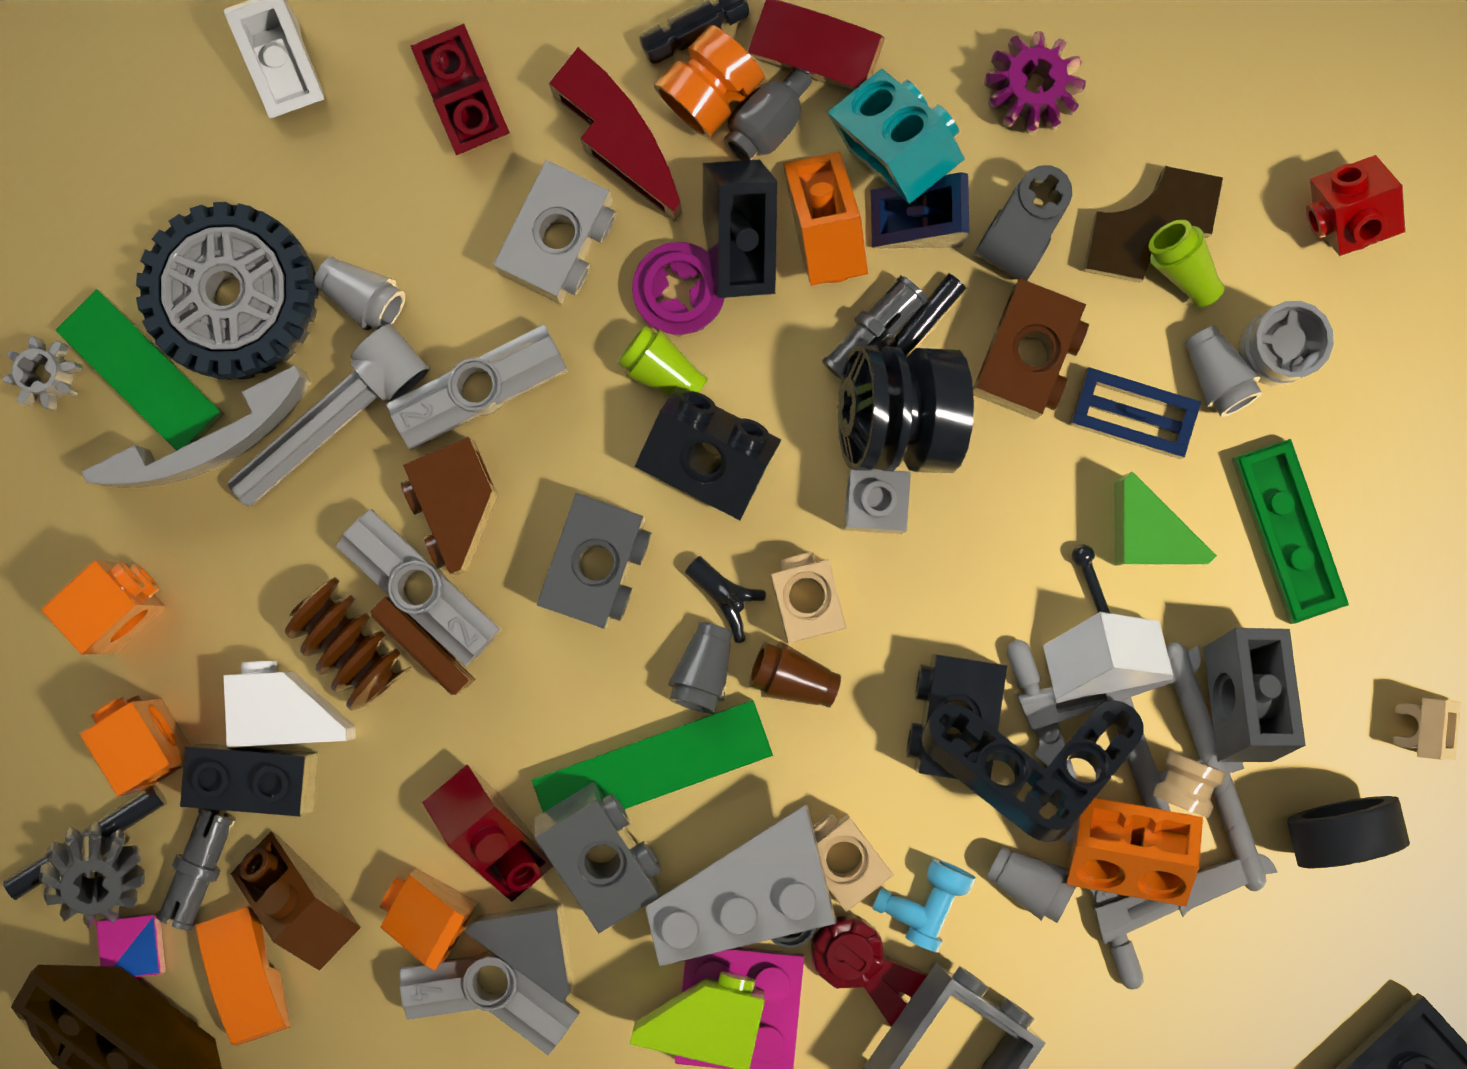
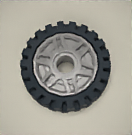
M213 202L212 207L199 205L190 208L191 214L185 217L180 214L176 215L168 221L171 225L170 228L165 232L159 229L151 239L155 242V245L151 252L145 249L140 260L145 265L143 273H137L136 286L140 289L141 295L136 297L138 310L144 315L145 320L142 322L147 332L155 339V344L174 361L187 369L201 375L224 380L254 378L255 374H266L276 369V364L280 361L289 360L296 353L293 349L299 342L303 344L309 335L307 328L310 321H315L317 309L314 307L315 299H319L318 288H316L314 282V275L316 273L313 264L299 240L275 218L263 211L240 203L231 205L227 202ZM229 278H237L240 283L238 298L227 306H219L216 300L218 286Z

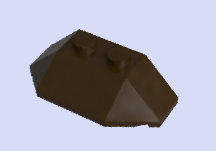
M38 964L30 972L11 1005L17 1017L26 1020L31 1036L50 1062L58 1069H222L215 1038L199 1027L192 1019L183 1015L154 993L146 984L137 980L121 967Z

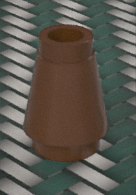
M782 641L777 646L764 642L753 664L749 686L761 690V697L822 705L830 708L838 694L841 675L832 672L829 668Z

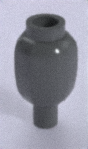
M793 69L783 82H769L755 89L744 102L737 106L728 119L730 132L723 139L727 148L740 160H752L755 156L768 155L775 151L788 137L800 118L801 106L799 98L813 83L811 77L805 72Z

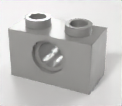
M546 160L493 264L497 272L559 304H562L567 292L576 295L590 269L591 264L584 261V258L593 240L603 243L616 217L617 212L610 209L613 203L610 191ZM558 222L571 225L575 229V235L568 246L562 249H553L544 244V233L549 226Z

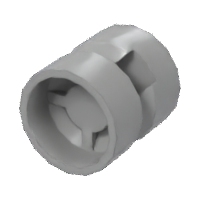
M1285 301L1257 316L1245 327L1238 343L1239 354L1260 377L1257 382L1268 386H1286L1318 371L1326 363L1334 345L1333 329L1326 315L1316 306L1303 301Z

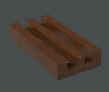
M384 597L370 611L372 613L371 617L450 695L462 694L476 680L415 619L397 608L390 597Z

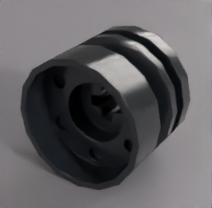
M855 345L847 356L842 371L838 400L839 441L843 458L849 469L871 471L876 466L877 469L882 471H894L903 460L910 471L954 473L962 465L968 451L973 428L974 396L968 361L961 350L915 348L906 358L900 347L884 346L881 351L877 346Z

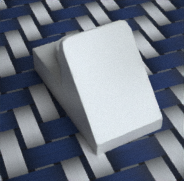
M249 0L224 9L225 17L269 119L325 100L323 89L302 41L300 23L287 0Z

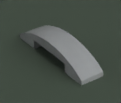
M295 365L242 391L252 412L251 414L155 461L149 449L134 445L82 471V474L88 483L117 488L160 486L204 474L240 456L271 433L301 400L311 381L307 373Z

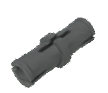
M900 275L895 284L868 313L862 310L854 318L857 325L828 356L823 358L822 363L841 380L847 356L855 345L877 346L880 351L884 346L892 347L896 342L893 336L922 305L928 302L927 296L911 280Z
M199 808V814L183 854H176L172 867L176 872L162 908L156 916L159 921L168 924L169 920H173L172 927L187 931L193 930L194 921L209 883L216 882L221 870L216 865L231 827L236 821L235 817L227 813L221 816L219 815L220 810Z

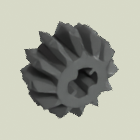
M97 821L91 826L89 836L85 837L71 826L66 831V844L53 841L47 848L46 857L49 862L41 865L39 880L43 884L48 885L44 891V900L47 905L62 904L60 916L64 922L76 913L83 914V922L87 928L94 924L96 914H102L114 924L115 920L119 917V906L133 908L138 897V892L135 888L141 887L144 884L145 870L142 866L137 865L141 860V851L137 845L124 846L125 833L122 832L121 828L107 838L102 836V828ZM91 871H96L94 878H90Z

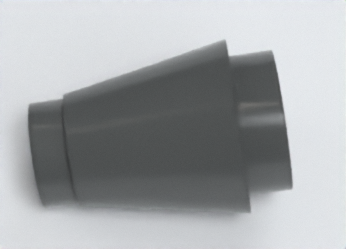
M699 622L696 633H694L668 682V685L673 687L669 698L670 701L695 711L709 714L715 713L718 701L723 702L725 699L730 640L732 637L730 630L711 623Z

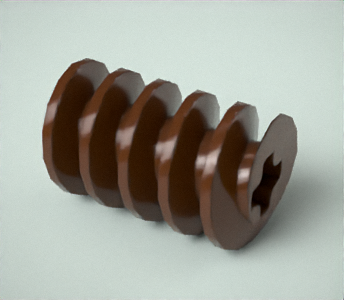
M334 577L319 586L291 611L289 616L293 617L285 629V634L291 639L308 634L301 646L300 652L306 657L323 652L316 664L315 670L321 675L339 670L331 684V689L339 693L354 688L346 704L349 710L354 711L368 706L382 696L411 667L396 673L394 672L392 667L401 652L398 649H394L383 654L378 653L377 649L385 637L384 632L379 631L368 636H364L361 633L370 616L367 612L353 618H349L346 615L355 598L349 595L334 601L331 595L340 582L337 577Z

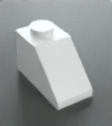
M277 661L241 662V674L223 675L227 747L348 741L356 738V727L295 671L277 672Z

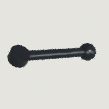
M1078 545L1072 552V560L1077 566L1082 568L1097 612L1110 613L1092 564L1095 558L1094 550L1089 545Z

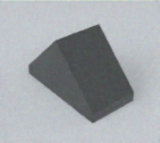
M561 903L479 915L467 929L466 933L559 1002L563 1003L570 994L574 984Z

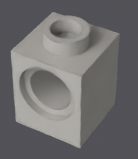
M850 469L847 475L844 530L903 534L907 532L911 472L882 471L880 469L860 471Z

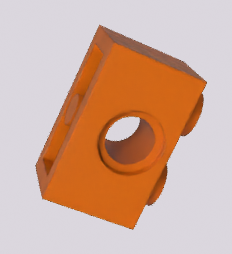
M94 560L40 610L81 655L114 654L166 606L155 595L160 590L158 583L140 565L135 563L130 568L128 564L123 562Z
M139 695L127 701L124 697H120L101 707L91 715L95 725L79 734L117 797L146 790L183 768L185 747L191 746L162 698L141 700Z

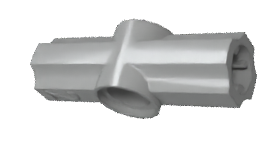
M544 324L478 358L462 360L452 371L386 405L399 434L405 441L408 449L413 450L478 416L493 414L501 408L502 404L567 372L568 369ZM475 373L490 375L493 383L490 395L480 402L467 401L463 394V386L466 379Z
M369 509L358 518L336 544V547L390 596V599L397 608L415 619L465 667L477 658L502 630L452 584L440 568L437 569L435 565L425 559L373 509ZM423 571L432 579L433 592L429 600L423 604L415 605L406 596L405 583L410 575Z

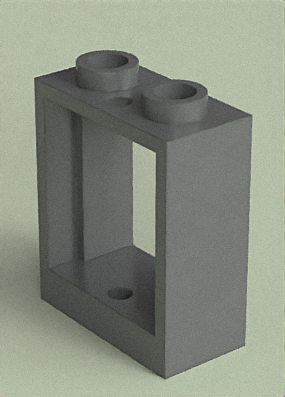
M936 963L862 1069H900L951 994L1007 1032L981 1069H1028L1046 1042L1030 1028L1035 1018L1008 998H1005L1001 1006L997 1005L984 996L989 986L961 966L952 974Z

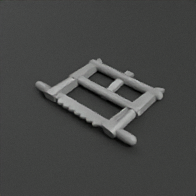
M1014 640L1008 645L1007 655L1018 687L1022 688L1024 692L1017 694L1029 727L1032 731L1035 730L1040 743L1034 755L1047 765L1046 768L1065 746L1058 722L1095 710L1103 702L1112 700L1124 702L1135 709L1131 697L1173 683L1200 758L1197 761L1227 773L1223 784L1215 787L1212 795L1216 801L1215 803L1235 858L1198 870L1186 907L1124 895L1118 897V894L1089 889L1096 904L1093 905V910L1101 939L1104 945L1111 942L1110 951L1121 982L1127 989H1138L1144 983V973L1133 942L1127 937L1128 933L1178 910L1183 918L1191 909L1242 886L1253 892L1260 891L1266 886V875L1278 873L1274 863L1267 856L1258 854L1230 775L1245 769L1243 762L1217 761L1213 724L1195 675L1200 666L1201 655L1199 646L1189 651L1178 642H1171L1166 646L1173 672L1172 680L1056 703L1053 687L1040 688L1039 682L1041 679L1030 647L1023 640ZM1116 725L1118 734H1120L1122 730ZM1143 733L1140 742L1127 758L1140 797L1145 807L1171 811L1169 803L1153 796L1156 784L1165 781L1168 770L1160 773L1157 772ZM1071 759L1067 760L1068 771L1074 779L1078 780ZM1075 824L1063 837L1070 844L1072 843Z

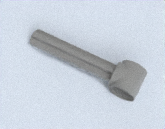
M391 323L374 331L351 354L353 360L350 363L355 369L354 372L229 479L228 486L241 503L248 507L253 506L378 396L384 402L387 400L391 402L406 394L425 377L430 368Z

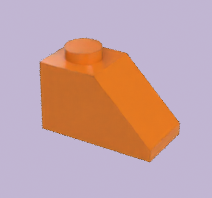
M835 152L783 163L800 250L810 286L822 283H839L848 278L867 275L868 268L861 216L841 153Z
M416 869L409 874L406 880L397 876L389 887L379 907L388 912L380 928L421 963L436 971L451 954L479 902L425 872Z

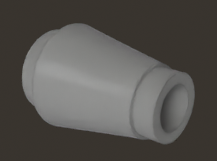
M334 257L327 258L315 275L314 282L316 288L323 291L328 298L364 330L372 328L377 330L386 324H393L403 308L405 293L397 288V283L392 278L344 261H339Z
M1210 326L1201 330L1185 342L1208 408L1215 407L1220 417L1228 416L1246 407L1262 395L1256 383L1260 377L1227 339L1220 334L1216 326Z
M1004 847L1001 848L986 877L996 883L1000 889L1040 921L1045 916L1058 923L1076 889L1075 886L1066 885L1068 868L1015 851L1012 852Z

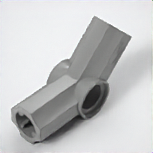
M490 950L480 955L445 960L436 971L425 966L423 963L402 966L400 968L399 987L402 1007L407 1020L476 1009L489 1011L545 1054L549 1055L580 1013L578 1009L566 1000L563 1003L559 1002ZM487 965L502 969L508 979L507 990L499 994H491L485 991L478 981L479 969Z

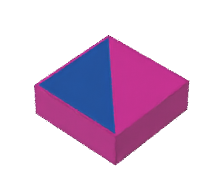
M158 913L118 917L114 924L107 918L96 921L100 966L121 967L133 977L157 975L165 972L161 921L156 918Z

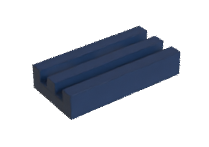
M1089 367L1086 369L1082 380L1084 382L1076 400L1077 405L1069 423L1070 426L1177 459L1185 458L1201 401ZM1096 385L1182 411L1184 412L1182 421L1093 395ZM1089 407L1177 434L1176 441L1172 442L1088 416Z

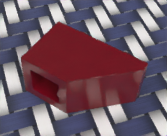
M468 764L422 802L447 845L511 902L554 867L532 832L501 795Z

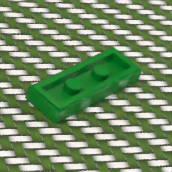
M98 289L55 330L176 451L199 440L225 414Z
M1288 439L1232 458L1289 624H1296L1348 606L1347 596L1292 440Z

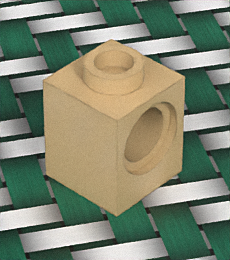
M809 552L779 560L782 571L773 573L770 577L787 643L847 629L829 559L816 562L814 552ZM798 580H813L819 584L823 591V602L813 613H801L790 602V589Z
M831 813L813 826L828 889L846 912L894 876L890 868L848 814L837 821ZM850 842L859 849V862L849 872L839 873L827 865V853L836 843Z

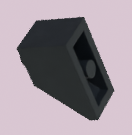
M760 159L703 163V225L716 296L718 298L775 294L776 178Z

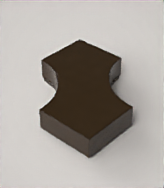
M1165 166L1160 173L1153 192L1142 203L1120 212L1097 211L1093 219L1083 272L1141 283L1151 262L1150 239L1161 227L1172 221L1187 220L1192 226L1201 228L1205 238L1210 237L1213 233L1223 177Z

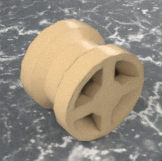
M1169 751L1165 761L1169 769L1165 781L1156 784L1153 796L1187 811L1209 818L1213 809V804L1210 800L1215 787L1223 784L1227 773L1184 755Z

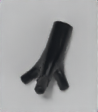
M698 556L688 566L685 574L699 585L720 607L730 624L735 643L744 642L746 638L740 612L744 609L743 602L764 601L766 598L765 590L748 589L734 584L723 577L703 557Z

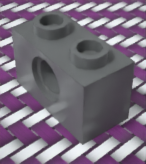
M576 493L537 606L603 629H608L611 618L622 621L633 589L623 585L630 563L641 566L652 532L642 529L646 520L645 517ZM604 547L613 556V569L602 580H590L583 573L581 566L582 558L589 549Z
M1234 628L1203 647L1218 762H1273L1306 746L1290 629Z
M594 781L535 817L534 838L599 934L660 897L657 874L662 872V868L649 845L645 841L636 845L625 827L630 825L631 821L616 795L611 793L605 797ZM598 845H607L617 851V854L611 860L603 863L594 862L586 856L590 849Z

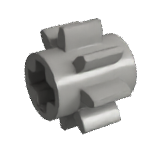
M31 336L28 342L30 349L24 350L21 353L14 351L7 353L14 362L12 374L3 377V382L19 386L22 389L17 398L19 404L29 407L36 401L39 395L42 406L45 409L55 411L57 409L56 398L64 394L78 395L77 390L71 385L73 374L82 371L83 367L75 362L63 359L69 347L65 343L57 340L50 346L47 352L42 339ZM40 364L44 365L45 370L51 374L47 383L41 382V378L35 373Z

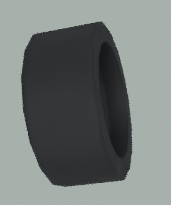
M1373 796L1331 803L1297 813L1287 820L1298 867L1330 868L1366 862L1397 853L1410 846L1401 802L1397 796Z

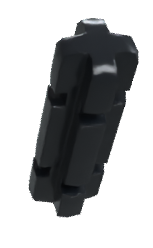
M704 0L667 19V26L661 28L657 24L642 32L639 36L641 47L652 64H657L673 56V49L679 47L682 51L690 47L709 25H715L722 29L721 26L725 22L731 26L746 18L749 14V5L747 0H715L713 2Z

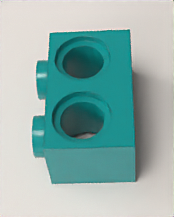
M880 69L827 112L849 152L909 204L965 160L954 139L959 133V128L949 113L939 104L931 109L921 92L911 81L906 79L904 82L899 83L883 69Z

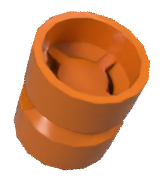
M709 25L688 48L691 59L687 63L676 61L654 84L655 90L664 102L687 125L705 138H710L730 117L729 103L731 101L744 102L765 79L763 71L748 52L731 36L715 25Z

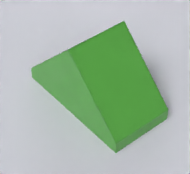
M1133 471L1122 475L1114 483L1115 566H1201L1210 564L1217 557Z

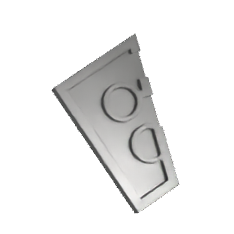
M808 804L645 907L659 966L833 925L837 922Z

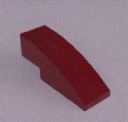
M578 47L550 81L549 86L553 97L590 126L580 138L584 151L675 222L682 213L681 202L670 169L653 133L632 101L608 73Z

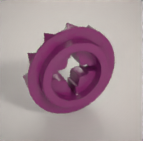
M687 242L663 244L650 251L642 259L634 274L632 293L636 308L643 319L657 331L661 329L664 333L675 336L702 331L720 314L725 298H718L716 296L709 253L698 245ZM670 268L673 275L677 274L681 281L702 277V279L695 282L696 286L689 290L692 310L688 311L685 304L682 305L677 298L669 301L665 299L660 303L657 302L670 289L667 280L669 277L665 269Z

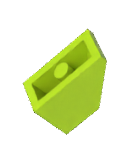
M720 972L719 980L706 977L636 1021L630 1045L729 1068L749 1069L765 1002L764 990L754 988L755 979L736 973Z

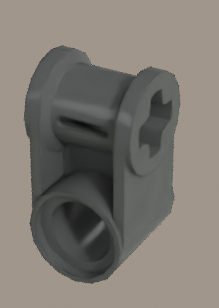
M1042 165L1031 169L1015 186L1003 209L998 211L974 255L1017 280L1021 278L1027 281L1051 241L1050 237L1070 204L1072 184L1068 176L1061 169L1051 165ZM1042 183H1045L1051 187L1048 197L1055 203L1048 202L1042 208H1039L1033 204L1036 194L1029 188L1036 189Z

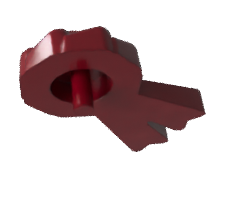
M854 915L836 917L837 922L835 924L821 927L812 938L811 954L814 969L836 989L864 987L892 1027L908 1004V1001L899 992L912 998L928 974L884 957L880 933L862 917Z

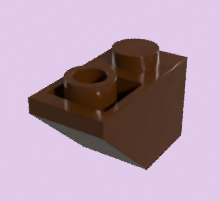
M470 437L404 464L403 466L409 479L401 482L402 491L413 514L416 515L423 512L432 533L424 536V541L433 563L437 569L446 566L449 574L455 576L468 571L498 497L477 444Z
M272 831L253 850L247 853L242 862L230 873L271 940L319 971L361 928L339 894L287 843Z

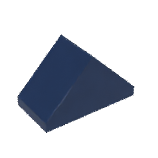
M959 172L945 175L910 204L889 186L872 189V248L962 247L970 233L968 173Z

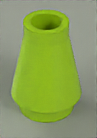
M1176 220L1164 225L1152 236L1149 242L1151 264L1183 291L1195 306H1208L1221 297L1225 287L1218 277L1201 228L1192 226L1187 220Z
M645 325L640 329L618 361L619 365L628 370L626 377L669 396L676 386L686 391L700 392L708 380L706 376L692 365L661 329L655 333Z

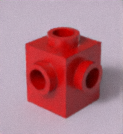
M1377 155L1352 164L1341 165L1333 171L1310 179L1312 204L1306 206L1308 223L1317 238L1324 237L1339 256L1364 249L1369 245L1406 232L1403 185Z

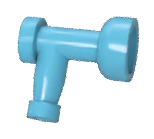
M933 858L927 870V879L933 885L925 907L909 899L893 896L891 891L881 887L872 909L882 914L886 912L896 920L910 926L905 937L910 942L927 950L938 952L943 941L938 935L955 896L968 894L976 877L955 865Z

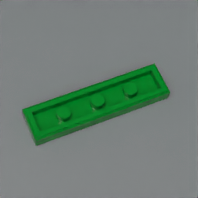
M750 700L534 778L531 781L542 812L547 811L594 781L605 797L614 793L624 809L771 757L773 753L754 700Z

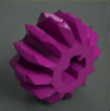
M1041 31L1034 33L1030 48L1018 35L1012 37L1008 43L1010 54L997 50L992 56L991 63L998 71L987 73L984 79L986 87L998 90L988 101L990 109L998 110L1008 106L1009 110L1003 120V124L1011 127L1015 124L1018 116L1024 117V128L1027 134H1034L1036 132L1040 117L1050 130L1057 129L1061 124L1059 112L1066 115H1073L1079 104L1072 95L1082 93L1086 81L1082 78L1071 75L1082 64L1080 57L1071 56L1063 60L1060 56L1066 47L1064 39L1060 38L1055 41L1051 49L1045 48V37ZM1033 73L1040 75L1044 79L1042 86L1038 88L1036 93L1025 88L1027 80H1030Z

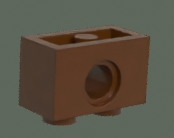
M1020 278L1012 288L973 386V395L1034 420L1043 415L1045 407L1055 410L1068 379L1059 375L1066 354L1068 353L1073 356L1078 354L1089 327V323L1080 320L1086 304ZM1032 337L1043 342L1048 353L1045 365L1034 367L1026 364L1019 355L1018 347L1020 340Z

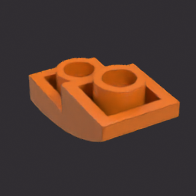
M247 906L196 924L199 947L209 986L231 1044L238 1046L290 1028L280 971L269 967L262 925L253 909Z

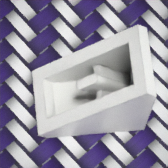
M1099 612L1043 645L1056 703L1173 679V672L1161 625L1157 620Z

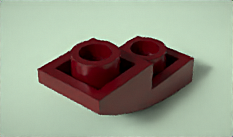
M766 0L748 53L758 60L805 72L815 80L855 90L872 77L885 37L863 27L780 0Z
M465 24L410 46L456 156L510 133Z

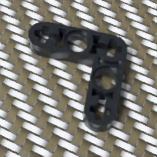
M1115 700L1103 702L1092 712L1049 766L1044 768L972 710L963 705L950 703L941 705L934 710L922 732V744L927 754L935 762L1026 834L1038 841L1053 842L1067 834L1140 742L1144 733V726L1140 715L1132 706ZM1113 723L1122 731L1104 750L1096 743L1105 730ZM954 727L962 734L950 743L942 737L944 731ZM979 744L982 750L973 763L967 757ZM1079 758L1087 761L1095 771L1096 780L1084 783L1074 779L1068 771L1067 760ZM991 760L1006 763L1014 773L1015 782L1009 785H1001L992 781L985 771V763ZM1027 782L1033 788L1021 801L1017 796ZM1048 802L1058 809L1049 820L1039 813L1041 808Z

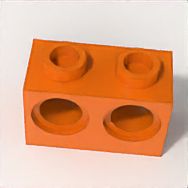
M1095 798L1075 823L1066 885L1186 907L1200 865L1203 817Z

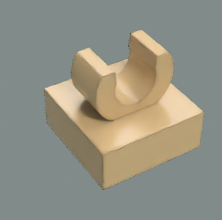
M1422 698V705L1411 703L1397 705L1396 713L1412 715L1416 718L1418 730L1412 737L1394 736L1393 744L1405 749L1418 748L1417 757L1456 760L1461 702Z

